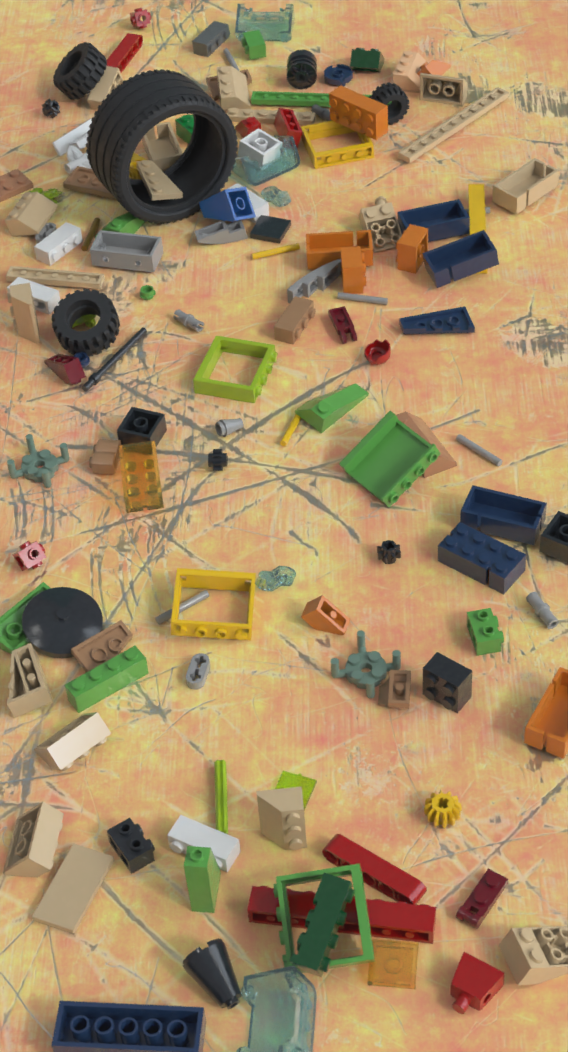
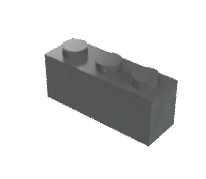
M213 21L192 41L193 53L209 57L230 37L229 24Z

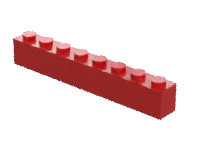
M252 886L247 908L249 922L282 926V921L278 922L276 907H280L279 897L275 898L274 888ZM287 888L292 927L307 929L305 928L306 918L310 909L315 908L313 900L316 893L313 891H293ZM353 896L352 902L347 903L344 912H347L345 923L343 926L339 925L337 933L360 935L355 896ZM366 899L372 937L433 944L436 907H431L427 904H407L402 901L388 902L382 899Z

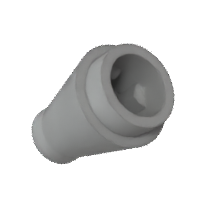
M241 418L220 419L215 424L217 434L223 437L243 428Z

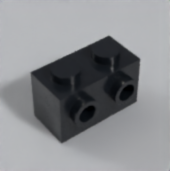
M131 818L107 830L109 843L131 874L155 861L153 855L155 847L150 839L146 840L144 838L142 828L138 823L134 824Z

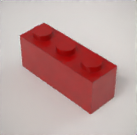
M278 108L274 126L280 140L286 148H298L303 132L296 116L291 109Z

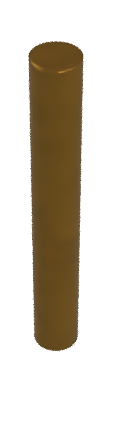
M98 217L94 219L81 247L83 251L88 250L100 223Z

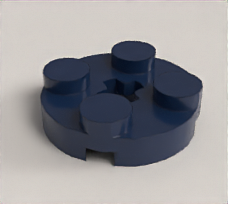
M337 64V67L332 68V66H329L324 70L326 84L337 85L338 87L346 86V83L353 79V71L347 65Z

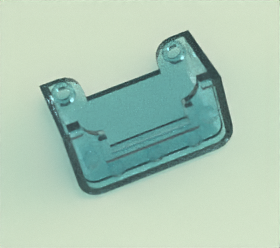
M238 4L235 27L236 38L241 41L243 32L260 30L264 41L288 42L291 40L295 23L293 4H286V8L284 10L280 8V12H253V8L248 10L245 8V4Z
M273 136L283 142L279 158L259 166L258 161L249 160V156L242 158L237 156L232 171L249 185L258 186L297 168L300 164V157L293 136Z
M294 965L244 976L241 994L243 999L252 1007L248 1047H239L236 1052H313L317 994L312 982Z

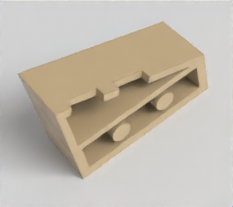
M106 66L104 75L100 78L101 80L87 97L91 109L98 110V106L112 92L111 90L116 89L117 85L123 83L119 68Z
M30 643L13 650L11 654V680L8 684L9 699H7V706L14 718L52 703L53 699L39 657L32 644Z

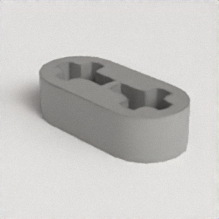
M46 223L40 233L35 235L36 244L56 230L54 223Z
M199 653L191 659L186 673V682L190 689H201L206 682L210 670V659L206 654Z

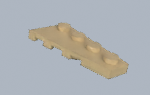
M152 160L137 161L136 167L152 201L183 197V192Z

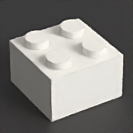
M258 128L240 140L237 156L262 170L280 158L283 142Z

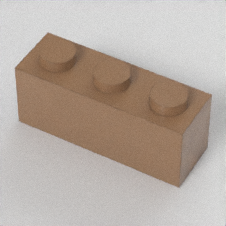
M297 296L293 298L274 326L275 340L294 344L300 338L304 328H307L310 319L315 316L316 309L314 308L313 300Z

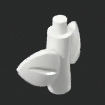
M73 145L68 147L67 160L69 163L64 165L68 174H71L77 166L91 169L87 152L83 154Z

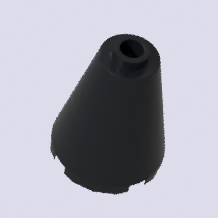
M214 939L207 942L209 947L204 949L198 947L183 960L182 963L184 965L182 966L221 1008L227 1007V1009H231L240 1003L239 998L242 994L225 943L222 939Z

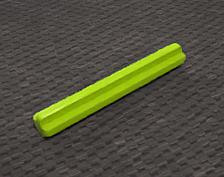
M222 759L214 762L216 830L228 834L226 761Z

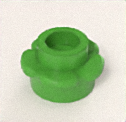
M145 285L141 287L139 294L142 299L151 300L156 291L152 286Z

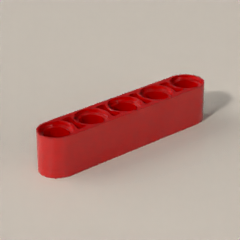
M127 33L107 59L106 66L119 68L120 73H122L142 47L143 36Z
M335 834L322 850L323 856L337 867L360 864L363 882L396 902L402 901L407 904L417 905L427 891L426 886L419 879L341 834Z

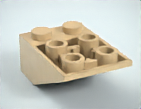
M392 202L360 210L359 221L362 230H371L373 252L396 248V242L398 239L400 240L402 233Z
M568 926L511 928L499 944L517 985H535L568 974Z

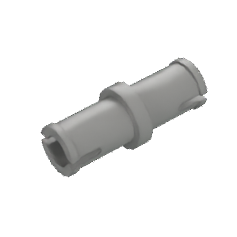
M179 309L174 312L173 318L183 323L185 327H191L197 332L203 330L204 327L202 326H204V323L195 319L192 314H186Z
M537 592L530 593L526 599L535 610V615L543 620L548 629L555 628L559 620L550 611V606L542 601Z

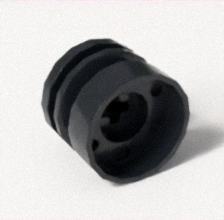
M294 51L287 59V81L296 89L310 88L317 79V59L310 51Z

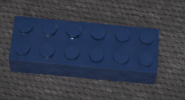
M60 1001L51 1046L53 1052H203L206 1030L204 1007Z

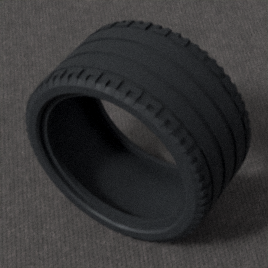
M155 69L154 71L149 70L146 73L141 72V74H136L135 77H129V80H124L121 85H117L116 89L111 90L112 92L107 95L105 100H102V104L98 106V110L94 113L95 116L91 119L92 123L89 125L90 130L87 132L88 137L86 139L88 142L86 143L88 148L86 152L89 164L98 180L133 216L145 222H154L155 224L181 221L183 218H188L190 215L193 216L195 212L201 211L199 202L221 192L220 190L224 188V184L228 181V177L231 176V171L234 169L233 165L236 162V152L238 151L236 147L238 145L236 130L227 113L194 81L179 72ZM179 114H193V132L187 148L171 167L163 171L183 192V197L152 201L142 179H129V169L133 153L144 135L159 122Z

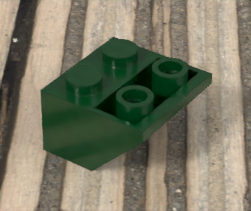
M364 48L352 49L350 68L358 71L381 72L385 58L378 49H370V51Z

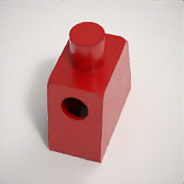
M463 952L451 982L450 995L455 998L452 1008L460 1014H464L469 1006L478 1011L482 1010L503 987L505 972Z

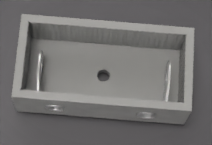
M100 230L90 248L92 265L154 272L163 255L162 238Z

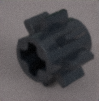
M48 99L42 104V112L45 116H51L53 119L60 113V106L55 100L51 101Z
M213 449V453H208V466L213 467V471H223V467L228 466L227 453H223V449Z
M383 541L382 546H377L378 560H382L385 564H393L396 558H401L400 545H396L394 541Z

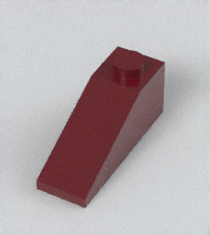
M57 354L44 360V363L64 383L76 385L81 382V379L86 377L77 357Z

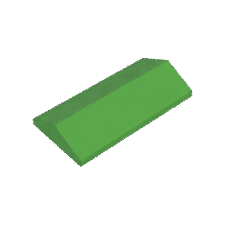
M41 583L0 617V649L12 654L13 650L28 644L23 634L22 615L26 605L34 596L42 591L51 589L47 584Z

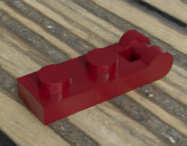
M488 868L466 902L459 908L456 918L460 921L465 920L470 923V926L478 929L508 885V878Z

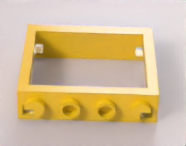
M334 121L301 126L303 132L301 139L315 169L374 158V144L366 134L363 135L357 132L362 144L315 152L310 140L356 131Z
M177 568L171 616V635L251 640L256 573ZM182 587L249 592L246 624L179 620Z

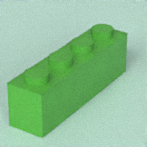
M133 646L65 684L68 701L78 713L149 674L146 657L136 646Z

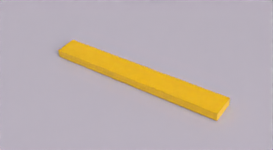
M468 184L470 235L482 230L486 232L484 184ZM488 269L475 274H487Z

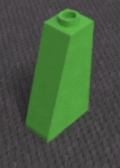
M187 846L184 870L191 910L194 912L214 913L221 876L217 861L211 847Z

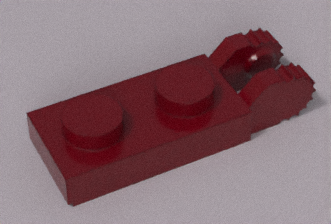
M345 306L329 309L328 315L337 334L340 335L342 344L347 343L345 335L347 333H350L353 342L357 341L354 324Z

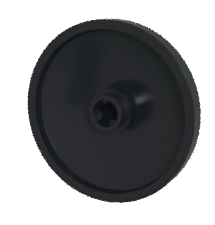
M56 587L42 591L29 601L22 615V629L27 642L31 643L33 648L39 653L53 658L74 657L71 654V649L101 632L103 626L102 612L97 602L87 593L70 587Z

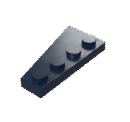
M465 306L399 318V325L403 334L475 333L474 324Z

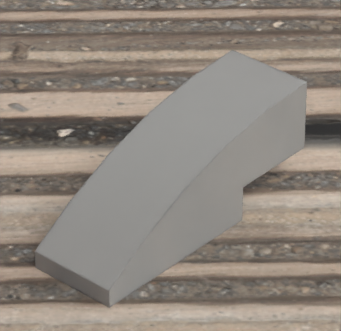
M223 220L194 231L198 243L225 244L248 238L242 220L227 225Z

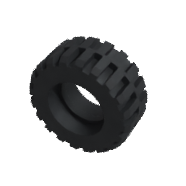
M83 42L78 44V46H75L67 53L55 70V75L53 76L55 87L72 100L84 97L94 89L95 85L99 83L100 78L104 75L107 65L106 57L91 43Z
M83 289V291L76 290L73 294H67L65 299H61L58 302L59 306H55L53 310L55 314H52L51 319L53 322L52 328L61 346L73 355L83 352L87 356H93L94 353H102L103 349L107 350L110 347V343L115 342V336L120 331V321L111 299L107 298V295L104 293H99L98 290L90 291L89 289ZM92 314L100 317L98 323L89 330L76 331L72 329L75 321L84 315Z

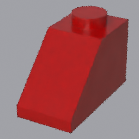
M255 117L242 120L235 126L236 131L243 138L258 128L261 129V123Z

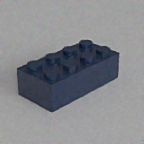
M458 199L399 211L398 224L401 233L407 229L409 224L428 228V242L469 234L470 217Z
M485 230L422 253L425 268L437 288L451 283V280L457 281L499 265L497 249L492 241H490Z
M472 485L460 511V522L476 530L481 529L480 532L535 546L546 519L547 503Z
M461 522L438 545V562L484 585L488 583V570H490L489 587L503 595L524 573L526 568V554Z

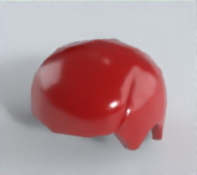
M376 339L373 343L368 344L365 348V358L374 365L386 363L391 355L389 342L386 339L383 342Z

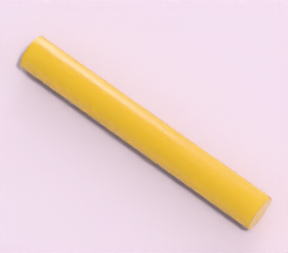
M299 243L252 253L251 255L253 260L299 250L300 245Z
M295 414L280 441V445L286 446L301 420L299 415Z

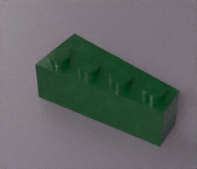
M327 873L323 874L313 900L315 908L310 909L306 918L305 928H307L306 933H300L297 941V951L299 952L298 954L293 953L290 959L294 968L322 977L323 972H328L331 964V958H328L331 948L335 950L339 940V935H336L339 925H344L347 912H344L346 904L352 902L355 890L352 889L351 881Z

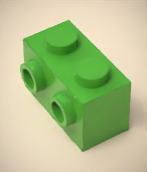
M260 30L243 32L241 44L249 59L256 60L266 57V44Z
M491 608L467 612V628L477 656L501 652V643H504L503 632L498 630V618L496 615L493 616Z

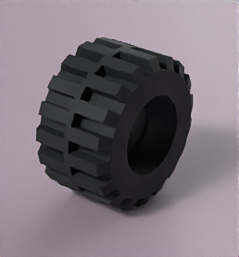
M395 83L381 84L380 87H376L375 91H372V96L369 97L385 105L392 101L388 105V123L390 125H393L394 122L398 123L400 119L402 120L404 114H407L406 110L409 109L408 104L410 102L407 95Z

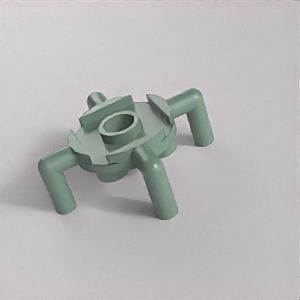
M28 434L26 435V441L30 455H25L22 458L21 469L16 470L14 460L7 461L10 477L15 479L24 476L27 480L30 478L34 479L35 482H43L46 488H50L52 485L51 478L55 476L56 470L58 471V465L66 463L70 459L67 444H60L62 456L56 458L46 449L37 452L33 435Z
M360 630L357 632L358 653L351 654L348 657L345 669L340 670L339 660L332 658L331 676L333 678L346 677L350 683L356 684L358 688L366 689L367 697L372 699L375 696V687L380 685V682L386 678L387 672L401 668V652L394 650L392 652V663H386L379 652L366 651L365 632ZM364 668L371 669L370 672H362L361 670Z

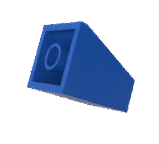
M246 187L226 189L199 202L204 218L234 222L256 217Z

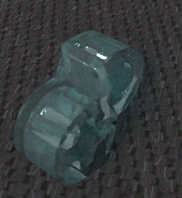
M269 186L261 191L263 199L267 202H272L277 207L286 206L291 202L289 193L279 190L276 186Z
M278 566L272 571H261L255 584L261 590L274 591L280 586H291L296 577V572L290 567Z

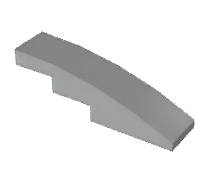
M338 259L325 264L295 282L287 289L288 303H291L295 296L309 298L317 289L324 291L341 275V260Z

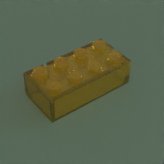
M155 441L119 445L126 512L143 511V508H147V510L164 508Z

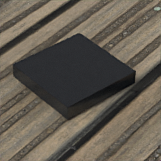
M261 215L250 232V238L280 244L291 226V220Z

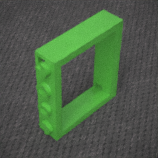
M360 864L276 877L277 883L273 884L275 898L279 897L280 907H276L278 922L282 921L283 931H279L281 945H285L286 954L282 955L284 969H288L291 975L306 972L294 968L290 962L292 954L296 953L287 886L321 881L324 873L339 878L352 876L363 955L331 960L329 969L375 962Z

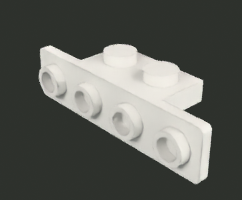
M91 119L52 143L58 156L65 154L70 145L77 147L79 150L86 147L85 144L88 143L86 140L88 137L87 132L90 130L89 125L92 123Z

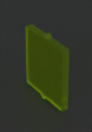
M283 771L275 789L302 787L305 811L317 780L302 776L301 773L297 775Z

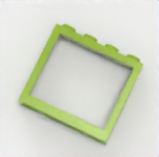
M216 335L193 379L194 392L196 394L255 404L258 395L261 396L263 385L267 383L268 374L272 372L273 364L277 362L276 357L278 353L275 351V345ZM222 352L263 358L250 386L209 379Z

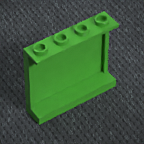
M389 411L339 464L350 477L389 508L425 472L429 465L437 460L441 453L435 444L431 445L402 423L392 411Z

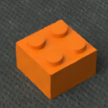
M409 224L407 229L403 231L402 237L396 242L398 270L414 274L418 272L424 262L422 253L428 252V228Z
M360 246L340 247L343 293H364L363 286H366L364 253H361Z

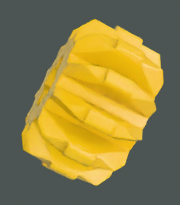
M440 790L438 795L432 792L430 798H426L424 814L427 816L428 823L434 822L435 828L438 825H442L445 829L447 824L454 826L455 821H459L462 805L458 797L452 796L450 791L443 794L442 790Z

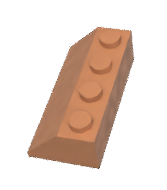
M406 411L396 415L402 423L431 445L435 444L441 453L437 460L431 463L422 474L424 478L457 466V462L422 418Z

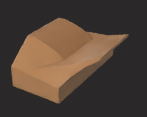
M390 670L389 678L379 687V705L409 709L411 671Z

